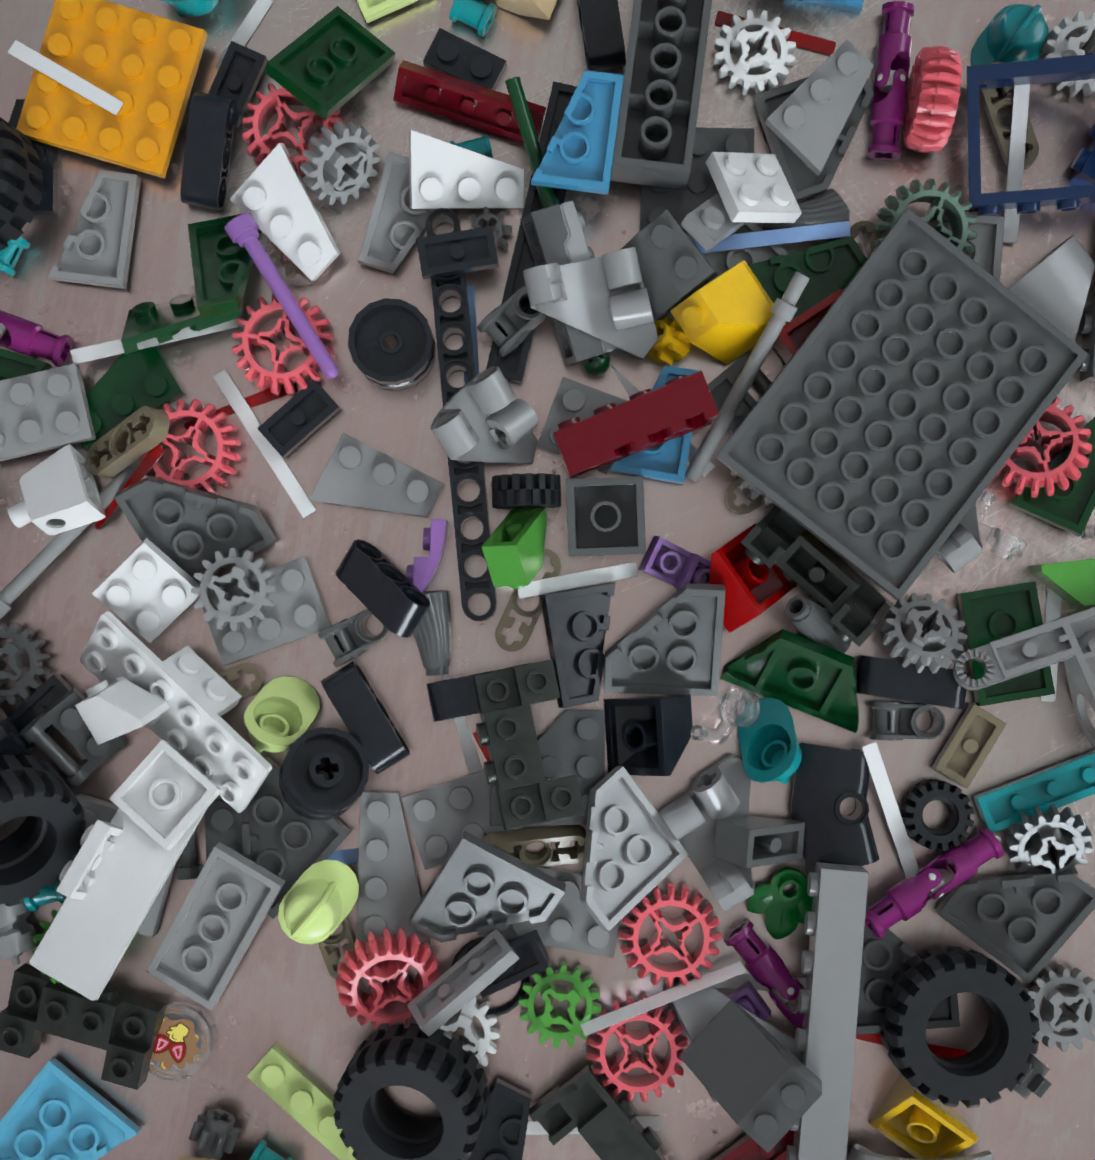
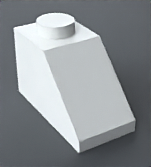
M124 678L110 685L106 679L85 690L88 697L75 705L98 745L138 729L170 709L166 701Z

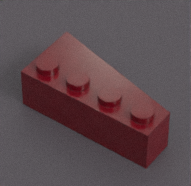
M702 370L689 376L682 375L671 379L665 383V386L656 390L646 389L635 393L629 397V401L618 406L615 403H610L599 407L593 411L594 416L580 421L578 416L558 424L559 430L553 433V438L569 479L711 425L719 413Z

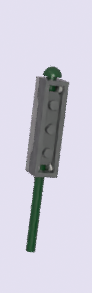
M513 77L506 80L505 83L532 174L534 175L543 160V154L520 77ZM536 186L543 209L531 212L520 219L535 267L550 263L564 265L595 258L591 247H587L584 238L585 223L583 216L575 208L573 200L560 204L554 195L553 188ZM551 317L565 366L588 359L589 363L582 365L587 373L597 376L608 370L611 363L608 352L617 350L618 347Z

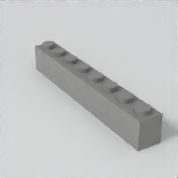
M816 862L815 873L809 872L807 893L808 896H813L812 912L806 911L804 920L805 935H810L809 951L803 950L801 958L802 974H807L806 989H800L798 996L799 1013H804L803 1028L796 1029L795 1051L800 1053V1061L822 1081V1095L790 1129V1131H794L793 1145H787L786 1160H846L869 872L862 866Z

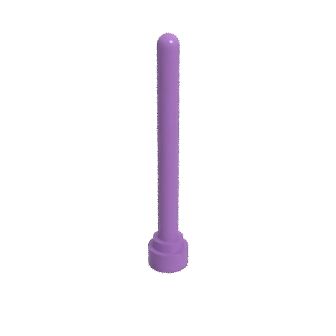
M244 213L235 217L227 223L224 228L233 243H238L240 247L246 248L323 374L327 378H335L338 375V367L259 242L260 234L258 233L259 226L251 213Z

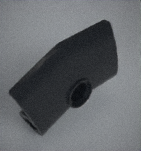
M801 742L802 760L795 771L791 815L793 820L805 822L802 857L807 874L809 875V872L815 873L816 862L864 866L878 861L879 855L868 817L869 804L867 802L870 770L863 750L834 748ZM848 797L855 798L857 805L855 812L850 816H842L840 813L841 802Z

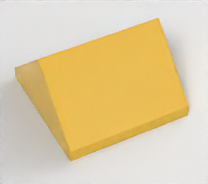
M903 1075L900 1076L871 1117L869 1125L916 1159L951 1158L975 1144L978 1135L962 1117L937 1099L933 1101L924 1096Z

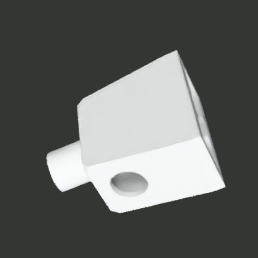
M70 444L64 446L21 476L19 483L24 500L8 508L9 517L16 527L21 528L32 522L48 535H57L106 518L94 476L87 469L86 458Z

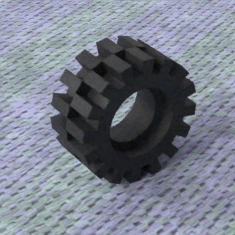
M516 473L492 476V508L515 510L546 509L561 506L560 475Z
M930 779L928 782L923 780L917 782V787L911 786L907 790L909 792L907 798L903 796L901 800L904 803L903 809H899L907 835L921 846L934 851L936 849L946 851L949 850V846L957 847L961 845L959 840L962 837L967 839L970 833L966 831L969 826L973 827L974 820L970 819V814H974V808L968 804L971 801L969 797L963 794V790L959 787L938 779ZM934 800L944 801L950 810L948 823L940 829L927 827L923 820L925 806Z

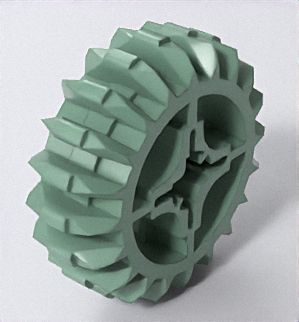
M932 178L926 180L924 186H922L918 179L910 183L909 189L901 185L896 189L897 197L887 196L884 199L887 208H880L876 213V216L885 223L881 222L873 226L874 232L883 234V237L874 241V246H878L902 215V211L908 204L926 202L930 203V206L923 212L920 218L963 253L970 255L974 252V247L966 241L976 239L979 234L974 230L968 229V226L977 222L976 216L967 217L965 211L972 207V203L965 202L960 205L958 202L962 196V191L960 190L949 195V182L942 183L937 190L935 180ZM943 212L950 221L952 231L946 229L942 223Z

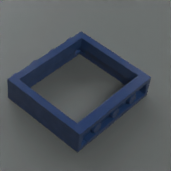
M1095 54L967 66L969 202L972 203L969 212H977V216L1001 215V210L1017 209V214H1035L1041 212V207L1057 206V211H1074L1081 209V204L1095 203V185L981 194L979 90L1095 79Z

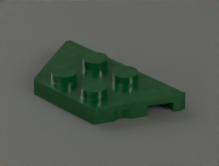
M781 629L724 665L720 679L764 697L781 700L789 707L854 733L858 730L859 709L855 658Z

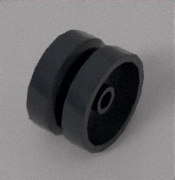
M384 298L369 303L356 314L349 328L348 348L353 362L371 383L383 389L403 390L415 386L428 375L435 361L436 343L427 319L416 306L401 299ZM395 339L398 344L397 347L389 349L387 343Z
M317 728L303 733L291 744L280 768L279 788L284 801L296 814L310 820L328 821L343 815L362 795L369 779V761L364 748L352 735L337 728ZM321 770L327 772L329 779L325 780L323 774H317L316 772Z

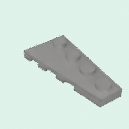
M363 790L360 796L359 893L357 899L356 939L367 942L369 931L375 934V937L382 936L385 927L389 930L390 935H395L401 928L405 931L406 938L415 933L419 937L420 943L426 941L432 947L433 941L431 937L408 926L409 918L423 896L421 895L417 868L409 841L410 837L400 791Z

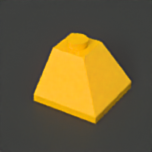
M743 260L697 290L670 310V312L692 344L728 365L755 347L772 316L770 310L774 303L746 261Z

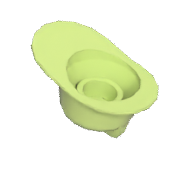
M282 676L272 679L248 705L244 713V725L247 728L250 740L255 745V750L259 754L263 751L278 753L290 748L291 744L305 733L315 720L320 709L319 696L309 683L297 677Z
M325 859L312 864L285 894L279 905L278 920L281 929L289 938L302 944L312 945L327 939L350 913L358 899L359 884L356 874L348 865L338 860Z

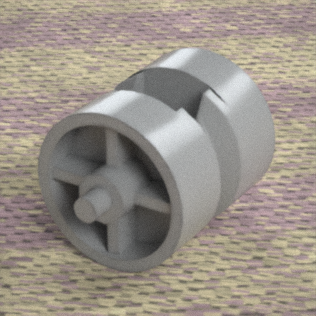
M23 899L20 900V904L10 907L0 904V959H11L13 965L21 963L19 956L23 952L38 947L33 941V936L36 935L34 925L26 922V918L30 915V910L25 906Z

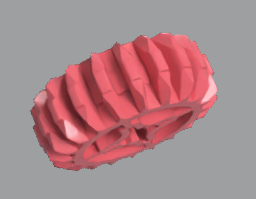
M944 46L923 47L916 56L907 88L905 122L902 127V139L907 149L923 153L940 152L947 144L952 126L955 123L958 100L961 95L962 67L961 58L957 50L948 49V47Z
M269 82L268 89L270 93L267 96L262 92L256 91L255 96L259 101L258 105L247 103V110L252 116L242 118V124L245 128L249 129L242 133L244 142L249 143L246 151L250 157H256L255 164L258 167L279 142L284 143L286 148H292L298 152L299 156L289 158L296 172L303 179L305 174L300 170V165L308 162V158L302 154L303 150H309L308 141L313 134L318 132V127L323 125L332 131L335 121L339 120L344 124L343 119L337 117L340 109L325 121L313 111L293 112L288 106L306 105L285 88L276 89L275 85ZM278 112L276 125L268 129L269 133L265 135L269 120ZM287 118L299 130L297 135L301 141L300 143H297L294 135L292 136L288 131L290 127L286 121Z
M273 293L271 297L272 304L268 305L263 297H259L258 304L261 307L259 310L256 311L250 305L246 306L245 310L251 316L248 321L244 318H237V324L244 328V331L232 333L234 340L242 342V344L232 347V353L237 356H243L236 362V366L240 370L249 368L244 377L249 382L258 378L257 388L263 391L271 382V393L279 395L282 384H284L286 393L294 395V383L298 382L301 389L304 390L308 387L305 379L309 376L317 382L321 380L320 375L315 371L319 366L302 338L295 336L294 325ZM305 297L300 299L298 304L323 345L334 341L333 333L323 332L330 326L329 320L327 318L318 320L322 310L318 306L309 309L310 301ZM282 316V318H278L276 327L273 330L260 332V329L268 321ZM286 336L292 344L288 349L284 346L285 351L281 352L275 344L278 340L282 341L281 338ZM255 345L271 351V362L274 364L272 372L260 366L255 354ZM325 346L330 356H334L333 348ZM309 354L301 366L292 371L285 372L294 357L307 356Z
M1056 397L997 473L996 476L1006 473L1002 480V486L1008 487L1015 481L1017 483L1016 494L1021 495L1024 487L1027 486L1031 487V497L1035 498L1038 496L1040 487H1044L1047 496L1054 495L1055 483L1060 489L1067 490L1069 488L1067 477L1076 481L1080 479L1081 472L1078 468H1087L1089 459L1084 455L1092 451V444L1085 442V440L1090 438L1091 431L1090 429L1080 428L1085 421L1083 415L1070 418L1074 411L1072 404L1060 410V399ZM1039 421H1045L1054 424L1055 426L1060 428L1064 433H1061L1060 430H1046L1041 426ZM1033 433L1039 445L1044 446L1042 458L1040 452H1037L1036 447L1031 446ZM1070 445V455L1059 467L1051 470L1050 456L1061 451V447ZM1012 459H1015L1016 462H1030L1034 465L1036 472H1030L1018 467Z
M179 399L177 401V411L170 404H164L163 411L168 414L170 425L168 434L160 445L163 447L164 443L171 448L173 459L170 466L173 469L169 473L161 456L146 473V476L156 474L154 476L156 478L198 490L203 488L205 492L216 494L213 485L215 482L219 486L226 488L228 482L222 477L223 474L226 472L235 476L237 473L236 469L228 466L230 460L235 462L241 460V455L231 452V448L241 446V440L237 438L228 439L229 436L237 431L236 426L233 424L223 426L228 419V415L224 412L215 415L216 406L208 403L202 410V402L198 399H193L190 408L185 400ZM197 421L195 426H190L183 435L174 436L169 434L175 426L183 422ZM209 426L217 439L218 451L216 457L211 455L206 449V440L209 436L206 434ZM175 443L191 445L196 449V452L204 455V458L188 455L182 448L176 446ZM148 452L142 457H140L138 460L142 461L148 454ZM198 464H205L211 467L204 475L196 479L182 480L184 474H189L191 469Z
M668 882L666 894H661L657 885L652 890L654 897L648 899L646 895L641 900L643 904L640 907L636 905L630 911L635 914L634 917L626 915L620 920L621 923L630 928L619 930L618 937L622 940H630L620 946V951L622 954L633 953L626 961L629 968L641 964L637 971V976L640 979L646 977L651 971L650 982L652 985L657 986L662 976L665 977L666 987L671 988L674 984V977H679L680 983L686 986L688 982L686 974L692 972L695 979H700L702 975L697 968L700 964L707 969L712 968L713 964L706 957V954L719 955V948L710 942L721 940L722 935L719 931L710 930L718 926L720 921L717 916L707 917L713 910L711 903L708 902L699 906L703 898L700 892L694 893L690 899H687L689 895V887L687 885H682L678 895H676L673 883ZM677 906L691 913L687 916L682 914L677 918H668L658 908ZM649 915L655 925V931L647 939L648 943L641 948L638 942L639 930L643 921ZM659 921H661L666 928H669V930L672 932L679 930V932H675L680 949H678L674 942H671L668 938L663 940L660 939L664 938V935L662 932V926ZM699 922V942L690 955L684 945L686 936L693 931L691 927ZM663 952H670L680 962L671 964L660 963L651 959L650 956L653 954L658 956Z
M385 927L382 936L375 937V934L369 931L368 941L363 942L356 939L354 943L355 950L345 949L343 955L344 962H339L337 967L338 976L335 980L336 989L339 991V1002L342 1006L346 1007V1013L349 1017L357 1016V1021L361 1026L371 1020V1026L376 1031L382 1023H386L388 1028L394 1025V1023L401 1021L407 1028L408 1018L413 1016L407 1004L441 976L437 968L438 961L436 955L431 953L430 946L426 941L420 943L419 937L415 933L406 938L405 931L400 928L395 935H390L389 930ZM410 965L418 971L414 982L408 979L407 968ZM361 977L366 978L370 989L367 993L358 986Z
M633 996L626 997L627 1005L634 1003ZM642 996L641 1000H643V999H645V998H648V997H647V996ZM617 1000L612 1001L613 1011L621 1008ZM663 1005L595 1032L598 1035H588L586 1044L593 1048L586 1051V1059L595 1062L591 1066L594 1075L602 1074L600 1079L604 1087L613 1083L611 1093L614 1097H617L623 1089L625 1090L626 1100L629 1102L633 1100L634 1092H640L642 1102L648 1101L647 1091L653 1090L655 1095L661 1098L663 1093L660 1085L664 1083L668 1088L673 1089L675 1082L671 1074L683 1076L684 1069L678 1063H684L680 1058V1054L684 1051L681 1049L687 1047L689 1041L686 1036H679L684 1031L679 1022L672 1023L676 1017L672 1009L661 1015ZM603 1008L599 1014L602 1016L609 1012ZM639 1020L652 1023L653 1025L647 1024L640 1030H633L625 1023ZM663 1032L668 1039V1050L663 1062L660 1064L652 1050L658 1043L657 1037ZM612 1033L618 1037V1042L622 1045V1049L617 1054V1060L613 1064L610 1063L605 1053L608 1039ZM628 1041L638 1047L643 1044L646 1056L637 1050L631 1053ZM636 1067L643 1068L648 1072V1074L640 1076L622 1073H627Z

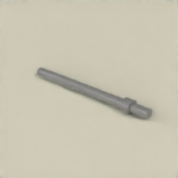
M796 271L782 298L777 297L770 310L772 316L721 407L719 415L714 420L686 471L685 476L695 482L699 481L786 321L791 322L798 309L795 305L810 279L809 277Z
M130 466L122 470L99 493L104 510L114 500L116 493L122 489L135 471ZM90 524L58 534L0 592V619L12 609L10 604Z

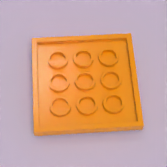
M55 0L39 54L123 102V105L118 114L114 115L34 68L16 129L28 139L165 179L208 37L206 31L105 0Z

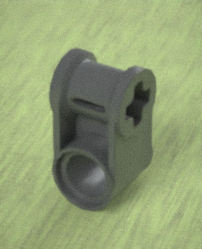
M526 286L518 289L507 301L491 311L477 326L481 333L486 332L500 348L498 353L502 357L508 355L520 345L527 335L547 317V315L539 311L530 315L521 311V303L528 298ZM497 326H500L508 336L506 337Z
M368 609L318 633L320 640L325 639L335 658L333 662L335 668L360 656L365 650L391 635L392 632L385 626H383L382 632L377 636L368 632L366 621L372 615Z
M870 701L869 707L873 708V731L869 733V739L888 741L904 739L929 740L940 736L945 729V716L936 706L923 703H904L903 701ZM923 711H929L934 720L933 725L927 731H920L916 724L918 715Z

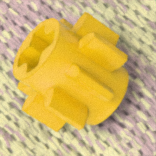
M665 316L663 320L655 321L658 340L649 350L647 356L658 363L664 362L668 366H672L673 361L679 362L687 356L691 348V342L676 320Z

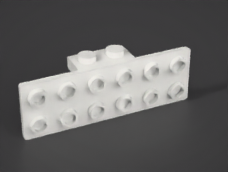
M111 612L103 613L80 657V662L100 681L106 679L110 685L124 678L166 701L170 709L146 725L160 739L167 741L222 790L219 794L221 798L238 813H241L247 808L272 769L271 764L221 718V716L237 706L242 696L188 645L164 661H161Z
M121 809L117 810L110 823L97 820L95 825H90L81 837L80 845L82 847L75 859L70 860L60 873L59 880L61 883L56 891L67 898L30 959V965L92 1001L98 1000L206 810L170 851L162 848Z

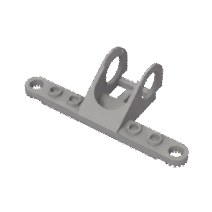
M1095 607L967 650L955 661L953 666L954 678L960 686L968 690H979L1064 661L1076 716L1084 735L1095 749V729L1089 719L1084 702L1085 696L1095 712ZM969 660L978 661L984 668V676L977 680L966 677L963 664Z

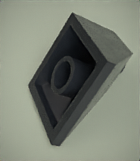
M691 695L604 699L608 773L616 766H624L629 775L671 776L693 734Z

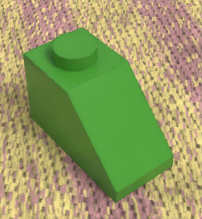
M545 508L511 510L482 545L494 587L509 586L512 589H519L528 586L543 566L547 520Z
M1095 559L1029 566L1030 574L1050 588L1070 606H1085V610L1095 607Z

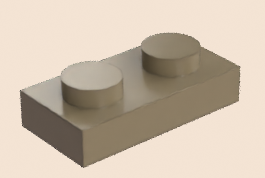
M970 703L931 768L968 789L1007 723L976 704Z

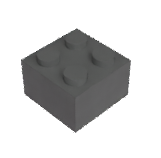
M643 476L566 479L569 556L646 554Z

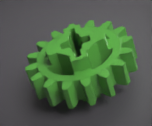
M562 961L559 970H554L551 965L549 968H546L545 974L542 975L538 972L532 975L534 983L524 981L522 989L528 995L519 996V1005L527 1007V1009L520 1012L521 1021H531L527 1026L528 1034H532L537 1030L540 1032L539 1043L543 1044L549 1037L553 1039L554 1048H558L561 1039H566L569 1046L572 1047L574 1046L575 1035L578 1034L584 1040L588 1038V1035H584L580 1024L595 1019L592 1013H601L602 1008L601 1004L593 1002V1000L600 997L599 988L589 989L593 983V977L590 974L581 978V966L577 965L571 972L567 970L566 961ZM564 980L570 983L568 985L555 984L553 981ZM540 992L545 1002L536 1013L534 1001L537 993ZM584 996L586 1006L583 1015L580 1017L579 1012L576 1010V1004ZM553 998H557L560 1002L567 999V1011L561 1007L553 1009ZM551 1025H565L566 1028H554L551 1027Z

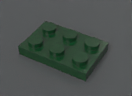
M337 6L267 62L265 73L325 121L390 66L396 53Z
M1036 581L957 594L961 621H964L966 624L963 628V633L967 635V640L965 641L966 651L1043 625ZM969 660L971 679H981L984 676L982 664L975 660ZM1050 666L979 690H973L977 706L1055 694Z

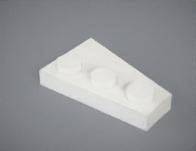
M409 129L411 209L524 208V169Z
M279 142L230 200L243 213H251L259 229L311 281H315L338 257L340 251L320 212L316 210L310 199L302 177L296 172L289 158L288 150L284 143Z

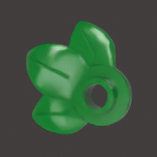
M792 867L781 868L773 875L770 882L757 885L753 891L754 895L747 899V911L764 914L767 931L776 940L785 938L793 933L799 923L804 924L806 911L812 912L813 896H808L806 876L800 870ZM788 884L796 885V888L792 891L783 890Z

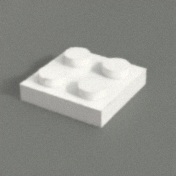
M712 152L708 157L706 165L731 222L795 223L802 214L775 154Z
M145 538L95 587L92 594L151 643L200 596L191 593V589L200 587V584L148 538Z
M162 739L109 799L162 848L170 851L222 790L173 746Z

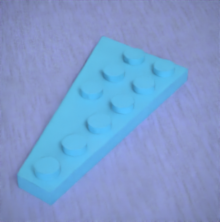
M53 1057L1 1119L0 1160H98L117 1145L138 1134L142 1128Z

